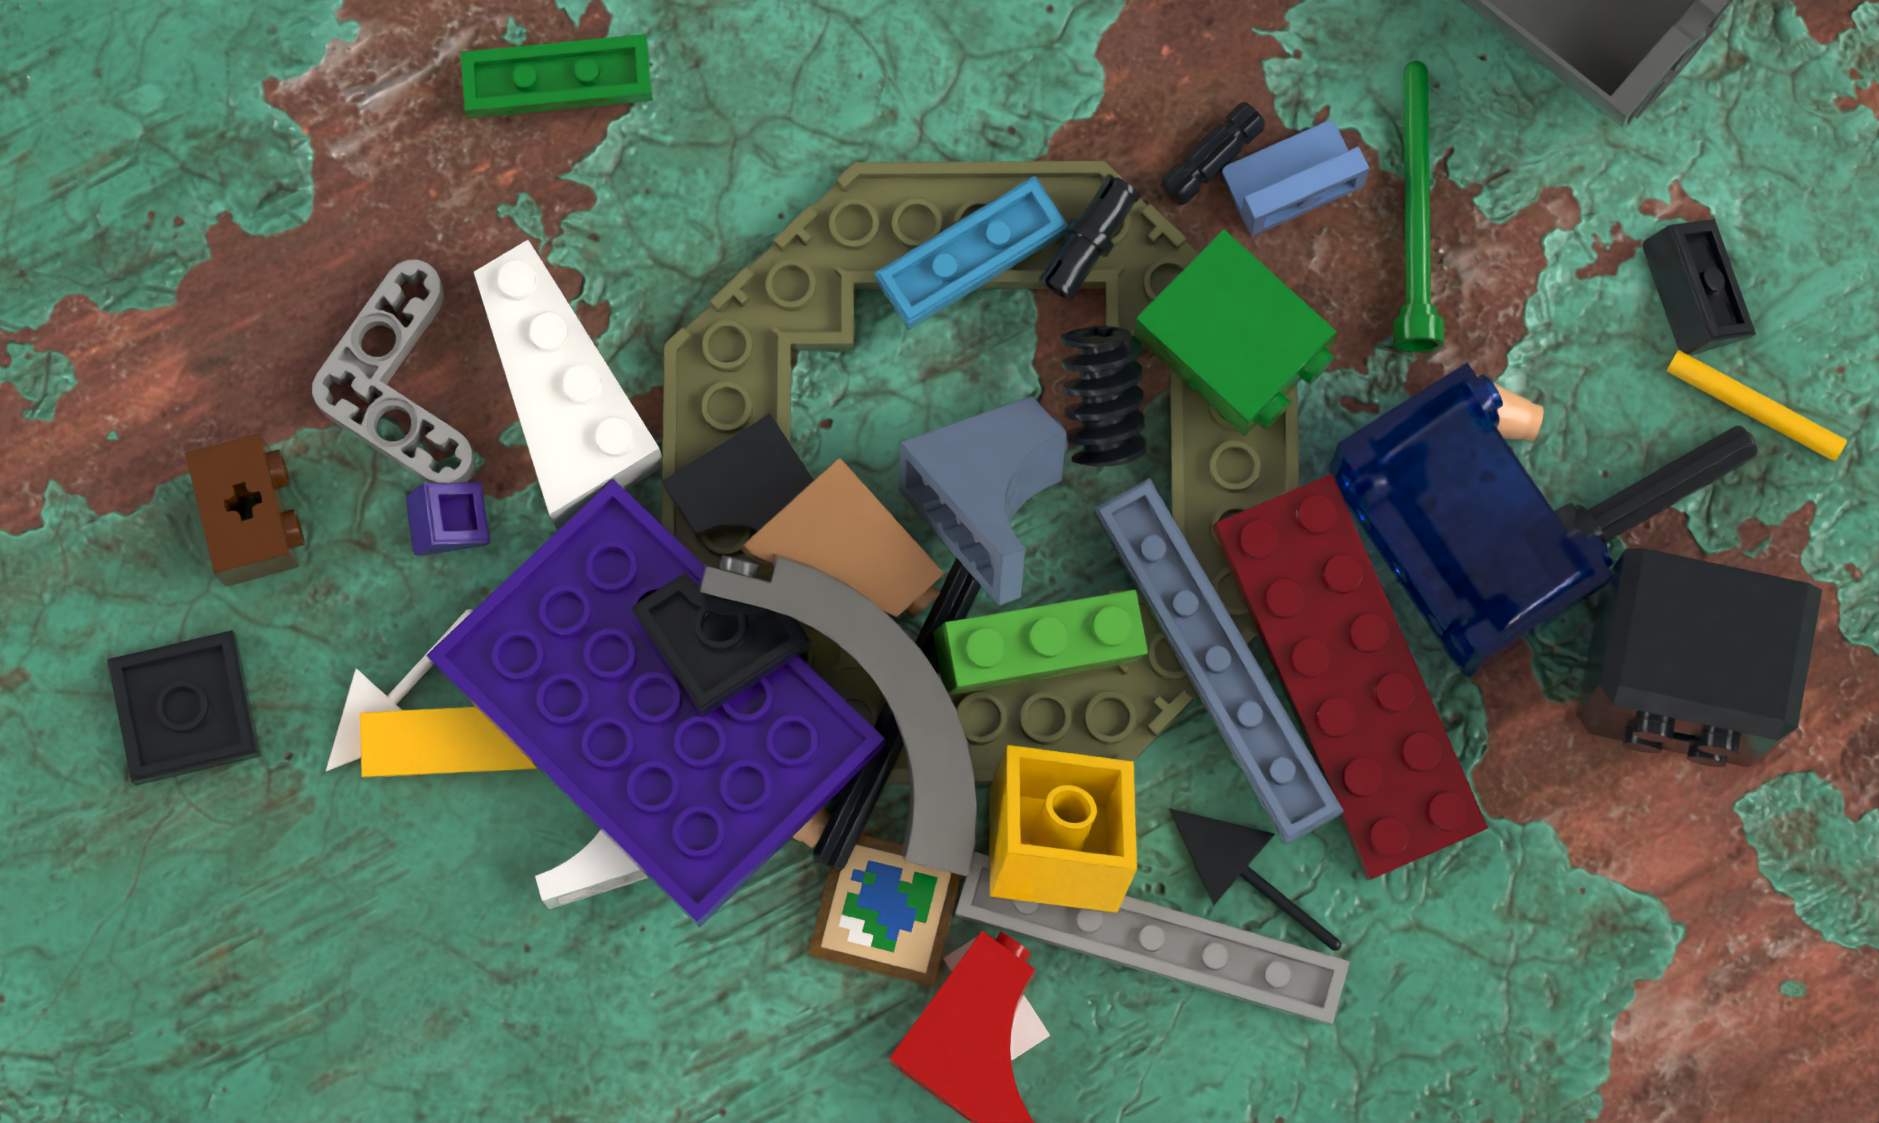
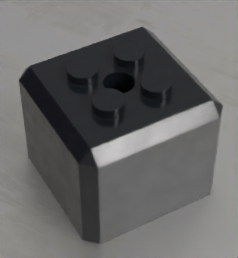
M1626 548L1601 583L1576 715L1589 734L1621 740L1624 747L1635 751L1661 753L1663 749L1687 754V760L1700 765L1725 767L1726 763L1747 768L1767 756L1798 728L1823 590L1802 581L1646 548Z

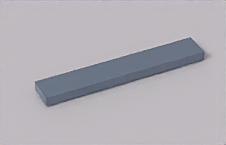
M1148 479L1095 508L1093 513L1285 846L1342 815V807L1152 481Z

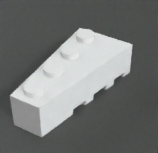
M529 240L474 271L545 503L553 524L558 531L612 479L623 489L627 490L660 470L663 458L655 440Z

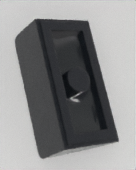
M1715 219L1668 225L1643 242V251L1678 350L1688 355H1695L1756 335Z

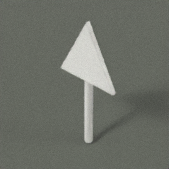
M472 609L466 610L388 696L357 668L355 669L326 772L361 758L359 713L403 711L397 704L433 666L426 655L473 611Z

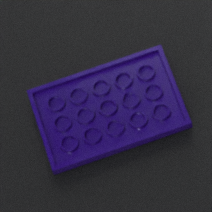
M612 479L426 656L442 675L700 928L886 746L885 738L799 656L702 717L633 616L630 607L684 573L700 586L705 566L625 489Z

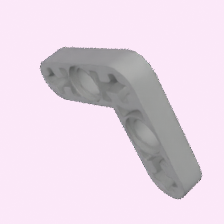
M406 260L398 263L389 271L317 372L312 383V395L320 411L329 420L424 482L446 484L467 482L473 475L476 457L468 440L459 431L387 385L439 312L444 301V288L436 270L421 260ZM421 278H424L423 285L429 295L424 301L414 297L406 305L402 312L406 320L411 323L405 328L393 314L383 311V308L386 305H390L392 310L397 313L406 298L401 285L405 281L415 285ZM376 326L388 327L396 334V343L393 349L381 357H372L362 350L364 334ZM349 379L353 380L351 387L356 395L370 405L365 413L362 424L356 423L363 414L354 404L341 399L335 406L332 405L334 398L328 389L333 382L343 386ZM374 394H379L380 397L372 403ZM391 410H401L406 412L411 418L409 433L398 441H386L377 434V423L380 417ZM426 427L433 429L425 435L427 441L438 450L447 452L452 446L457 447L455 455L460 465L455 470L445 466L439 473L434 472L437 465L432 456L420 447H417L423 438ZM417 447L414 458L408 457L407 455Z

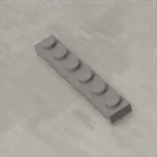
M973 852L969 876H966L955 917L1330 1027L1334 1022L1350 961L1128 896L1124 897L1118 913L990 897V857L977 852Z

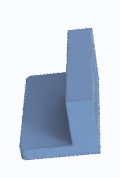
M1329 120L1224 166L1222 178L1252 237L1363 188L1370 168L1359 146L1348 150L1336 124Z

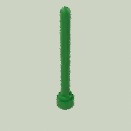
M1411 61L1405 66L1403 73L1406 305L1400 307V316L1393 320V346L1397 350L1404 352L1424 353L1436 351L1444 347V319L1438 316L1437 307L1431 305L1428 68L1421 61Z

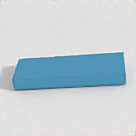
M1033 176L875 272V280L907 329L910 330L1066 235L1065 229L1068 224L1036 176Z

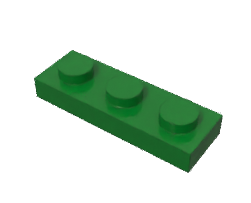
M646 34L460 52L464 108L468 119L653 101L649 48Z

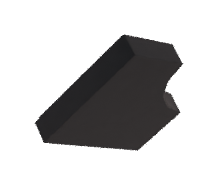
M768 414L669 476L662 483L695 536L700 538L720 529L747 530L755 534L814 479L771 414Z
M684 573L630 608L633 616L702 717L812 648L811 640L796 619L762 607L702 593L699 590L700 586Z

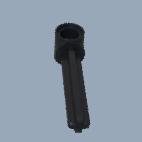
M1734 426L1587 510L1582 505L1574 506L1573 503H1569L1535 522L1523 534L1556 587L1565 585L1605 560V555L1608 553L1607 543L1753 460L1758 454L1755 439L1743 426Z

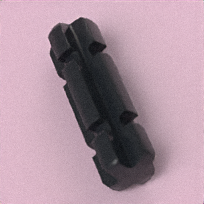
M1239 103L1226 116L1225 125L1218 123L1184 156L1183 165L1176 163L1162 177L1161 187L1174 202L1179 205L1189 202L1200 191L1201 182L1207 184L1224 166L1242 151L1240 148L1243 146V142L1249 144L1263 131L1265 120L1249 103Z

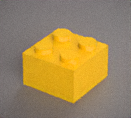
M1007 745L989 788L990 897L1118 913L1137 871L1134 762Z

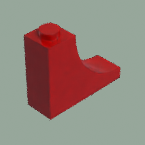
M983 931L980 932L892 1053L889 1061L893 1067L970 1123H1035L1022 1102L1017 1089L1010 1051L1011 1034L1016 1012L1026 989L1035 976V968L1026 963L1032 955L1031 952L1001 931L995 939Z

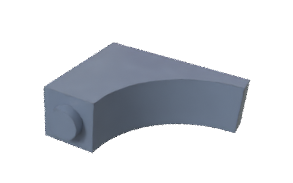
M1033 396L901 442L898 491L998 605L1020 598L1022 592L1025 548L1014 534L1009 521L1028 499L1043 489L1062 481L1064 452L1068 448L1065 428L1058 418L1051 416Z

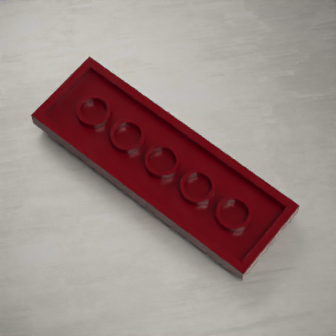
M1329 474L1213 524L1214 533L1312 757L1343 809V813L1339 818L1366 880H1372L1488 829L1333 475Z

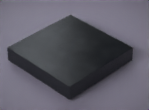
M233 630L107 659L130 778L134 785L137 786L261 757L237 635Z

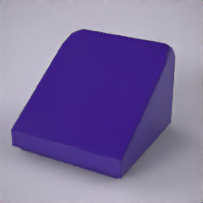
M482 482L423 483L407 495L406 504L414 555H431L485 546L490 543Z

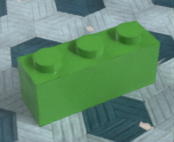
M1136 590L945 622L933 632L942 682L949 695L1131 664L1148 654Z

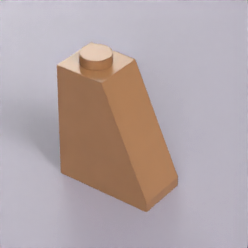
M841 458L833 462L740 547L747 557L769 567L773 566L775 554L809 564L840 579L868 597L891 618L898 617L903 611L911 619L917 616L940 594L933 584L945 574Z

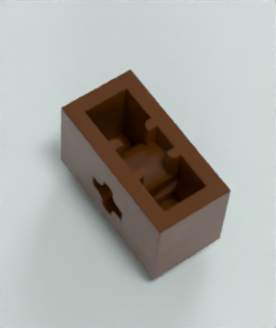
M258 433L185 453L213 571L226 587L300 567L295 548L305 545L304 535L296 510H285L280 488L290 486V479L280 449L271 451L263 437ZM253 497L258 503L252 509L254 518L244 520L239 514L245 511L244 499Z

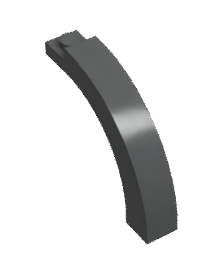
M775 554L770 577L767 579L758 576L760 564L722 555L720 566L706 563L699 587L700 592L769 609L801 621L835 641L854 657L872 677L883 693L895 717L903 740L908 764L910 787L909 813L901 855L906 862L968 877L975 844L977 811L972 762L967 739L956 708L940 677L921 649L889 615L868 597L840 579L809 564Z

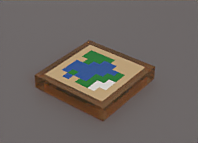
M860 835L845 868L841 871L832 869L829 871L808 957L934 989L963 875L906 862L901 855L902 845Z

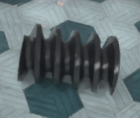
M1106 325L1079 328L1061 334V344L1079 348L1078 354L1062 359L1063 369L1080 373V378L1069 380L1063 384V393L1082 397V402L1071 404L1064 409V416L1066 418L1083 421V426L1066 431L1069 443L1084 446L1083 451L1077 452L1071 457L1072 462L1099 467L1128 464L1140 458L1146 452V439L1140 434L1145 428V415L1138 409L1144 403V391L1136 385L1142 380L1143 375L1142 366L1136 361L1141 355V341L1136 336L1131 335V332L1127 329Z

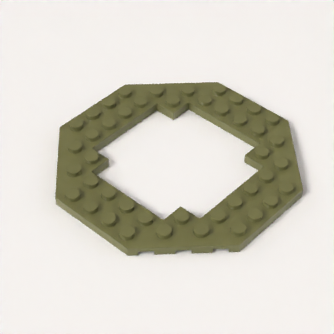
M1105 161L854 162L836 179V184L812 207L809 205L773 239L774 244L749 268L745 266L710 300V305L685 329L682 327L664 344L662 481L768 414H771L791 444L792 351L854 350L855 290H882L875 280V272L1033 176H1036L1067 224L1070 223L1072 218L1080 219L1103 184V179L1107 174L1122 180L1123 178ZM1141 199L1135 202L1111 239L1114 248L1108 257L1100 256L1079 288L1105 289L1106 326L1127 329L1133 336L1136 318L1199 255L1186 242V237L1151 204L1147 205ZM1064 235L977 289H1047L1040 283L1039 277L1046 271L1069 235ZM1141 342V349H1148V348ZM1169 368L1171 516L1247 646H1249L1259 636V633L1212 525L1300 487L1297 384L1285 395L1291 401V404L1279 419L1266 430L1257 424L1244 437ZM662 483V526L704 566L706 563L720 566L722 555L760 564L758 576L769 579L772 567L747 557L740 549L754 533L747 530L720 529L697 538ZM1109 590V594L1131 590ZM1136 590L1148 654L1134 663L949 695L956 708L967 739L975 785H991L1007 745L1134 761L1198 697L1196 690L1138 590ZM797 620L811 640L812 648L799 655V657L874 727L886 703V699L872 677L854 657L835 641L815 628ZM939 672L938 676L942 681L941 672ZM904 746L885 785H909L908 764Z

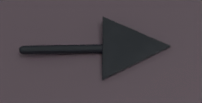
M1169 809L1213 906L1238 877L1241 876L1333 951L1341 948V941L1249 867L1250 863L1274 837V833Z

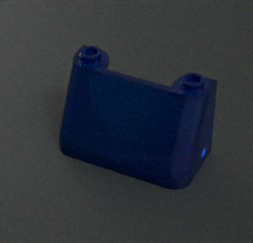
M1467 362L1339 442L1329 465V473L1333 475L1344 502L1450 659L1465 676L1472 678L1606 586L1613 579L1614 574L1609 569L1613 565L1611 555L1597 535L1590 533L1585 536L1577 529H1572L1568 532L1497 429L1500 423L1497 410L1503 407V400L1499 391L1485 374L1477 377Z

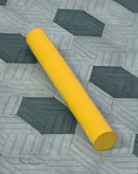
M1680 350L1676 352L1666 370L1669 374L1834 462L1838 459L1847 442V439Z

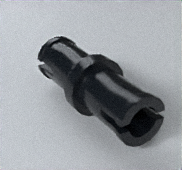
M1111 174L1105 176L1103 184L1080 219L1072 218L1065 229L1069 236L1046 271L1039 277L1042 285L1059 297H1064L1067 301L1073 302L1077 291L1100 256L1108 257L1114 248L1111 239L1135 202H1138L1141 198L1140 193L1134 187L1118 177L1115 178Z

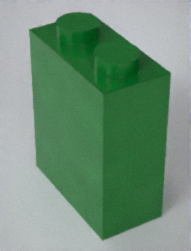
M1223 229L1136 318L1134 336L1246 437L1257 424L1266 430L1279 419L1291 404V401L1285 395L1301 379L1310 385L1328 368L1335 358L1329 350L1332 348L1337 331Z

